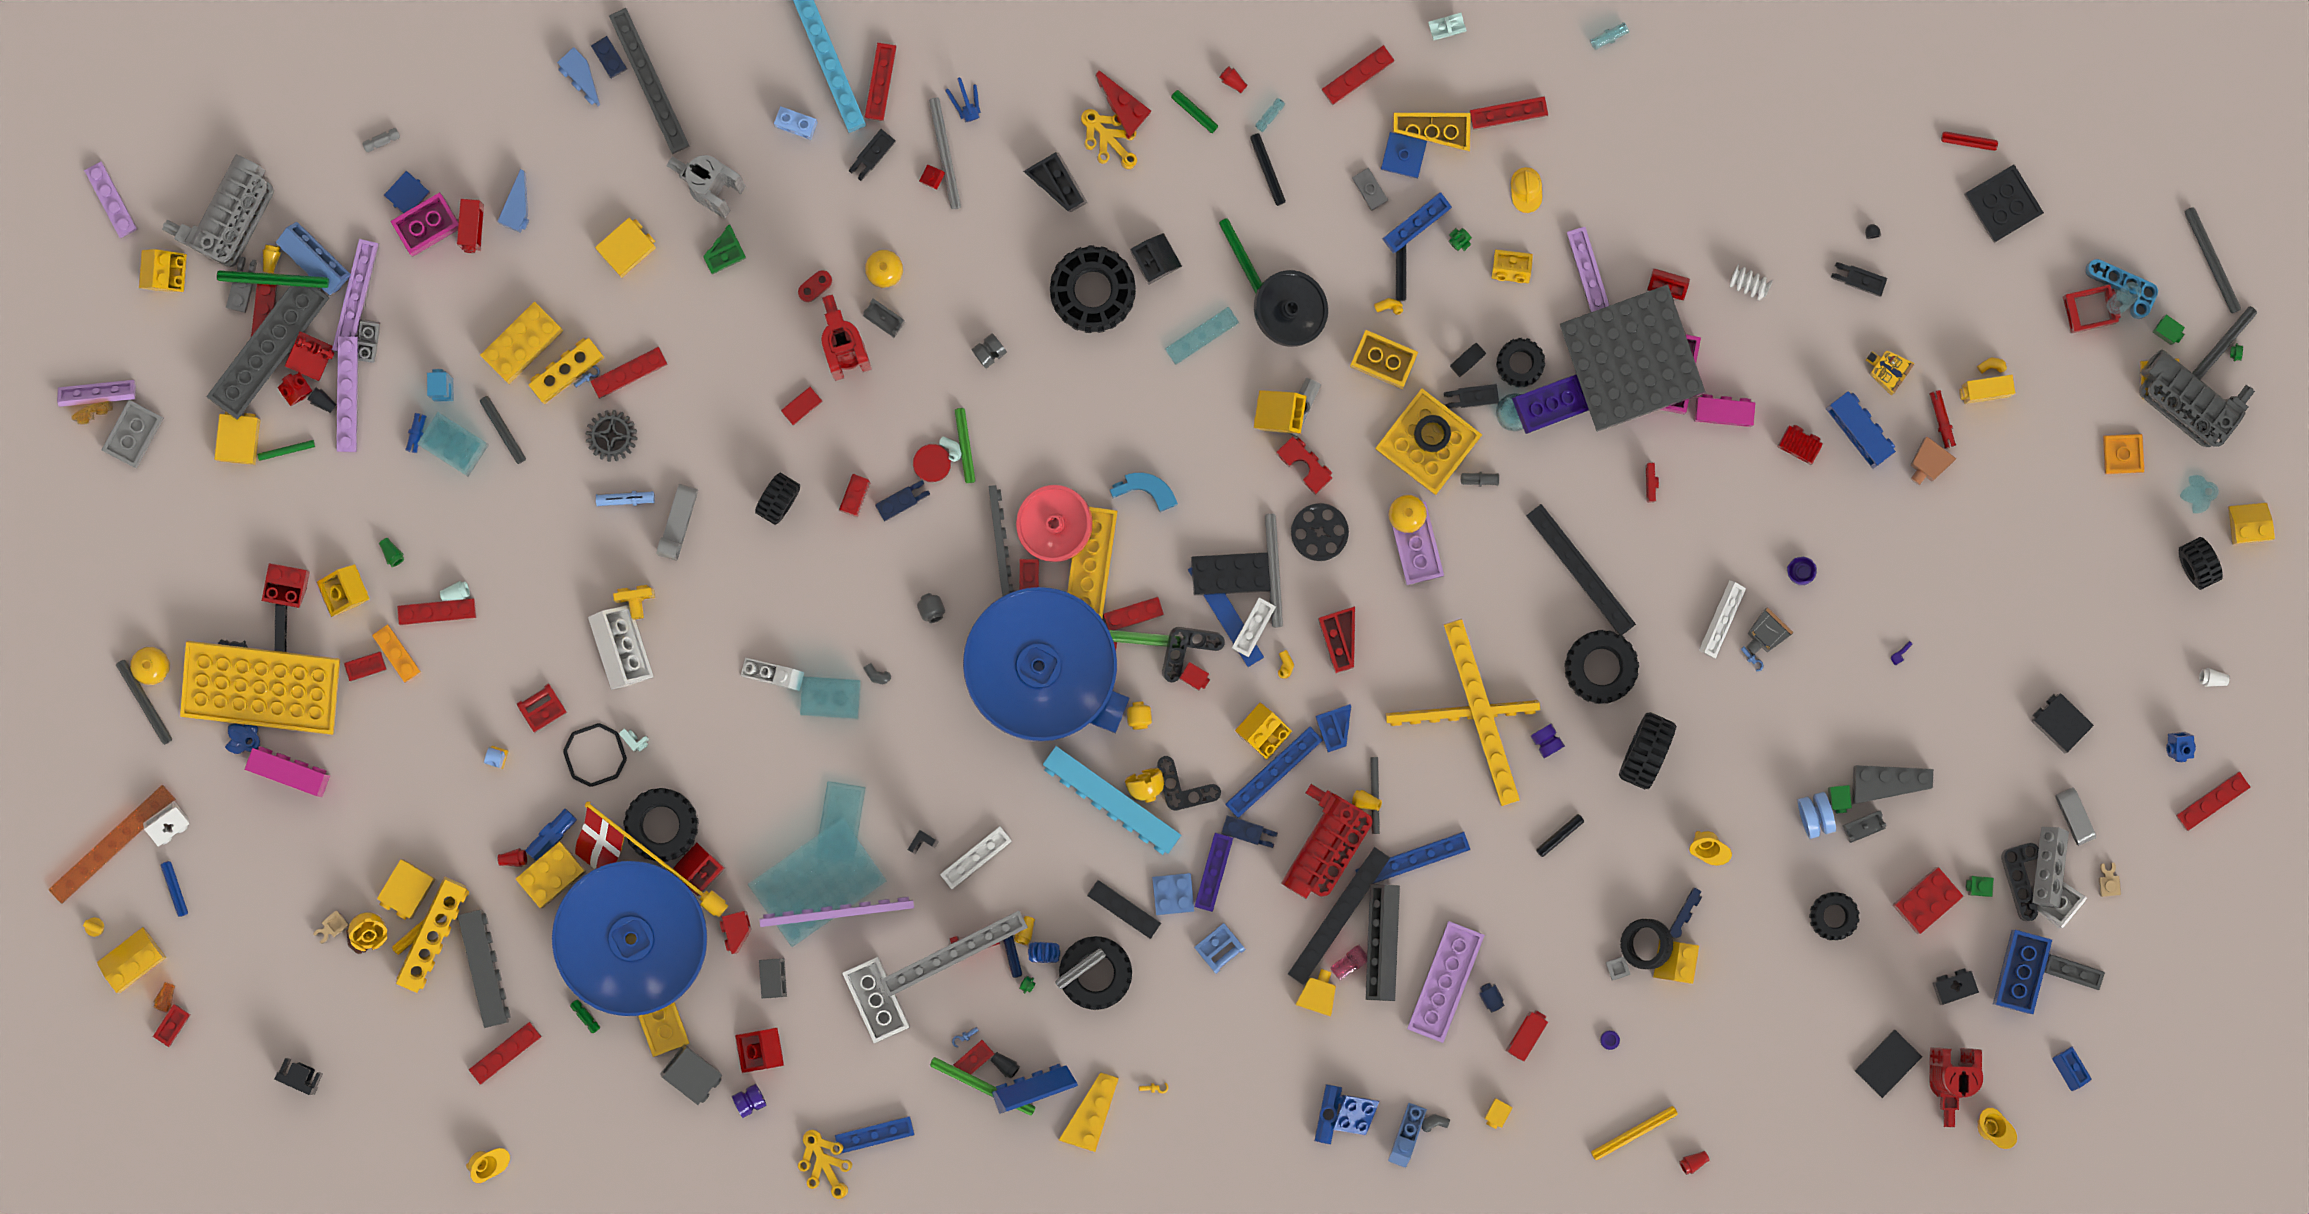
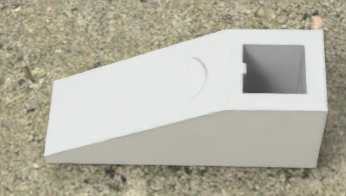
M745 658L741 676L800 691L805 672Z

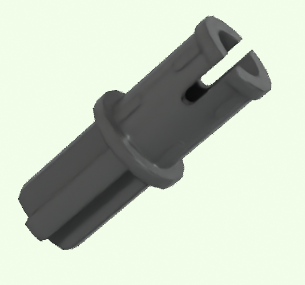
M1462 473L1460 480L1463 485H1479V487L1482 485L1498 486L1499 473Z

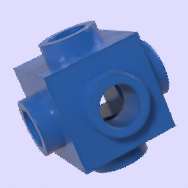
M2187 732L2168 734L2166 751L2169 757L2175 759L2176 762H2186L2187 759L2194 758L2196 750L2194 735Z

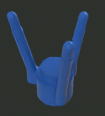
M959 77L958 82L966 105L962 107L963 111L949 89H946V93L959 112L960 118L964 119L965 122H970L980 118L979 113H981L977 85H973L974 107L973 104L969 103L962 79Z

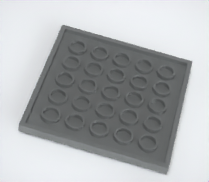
M1669 285L1560 323L1597 432L1706 393Z

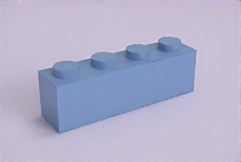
M298 222L288 226L276 241L281 249L308 276L329 278V287L322 288L329 295L340 290L351 276Z

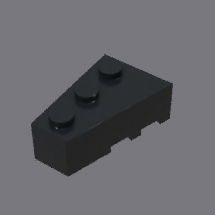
M1057 152L1023 171L1068 212H1073L1088 203L1061 155Z

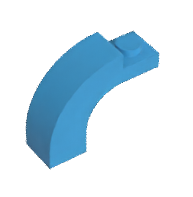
M1147 473L1125 475L1127 483L1124 484L1123 481L1112 485L1113 489H1110L1112 498L1133 490H1143L1154 498L1159 512L1178 505L1170 487L1158 477Z

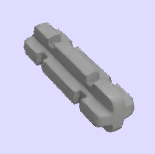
M393 128L389 130V133L384 132L373 137L371 141H364L363 147L366 152L374 150V147L379 148L390 143V140L395 141L399 139L400 135L397 129Z

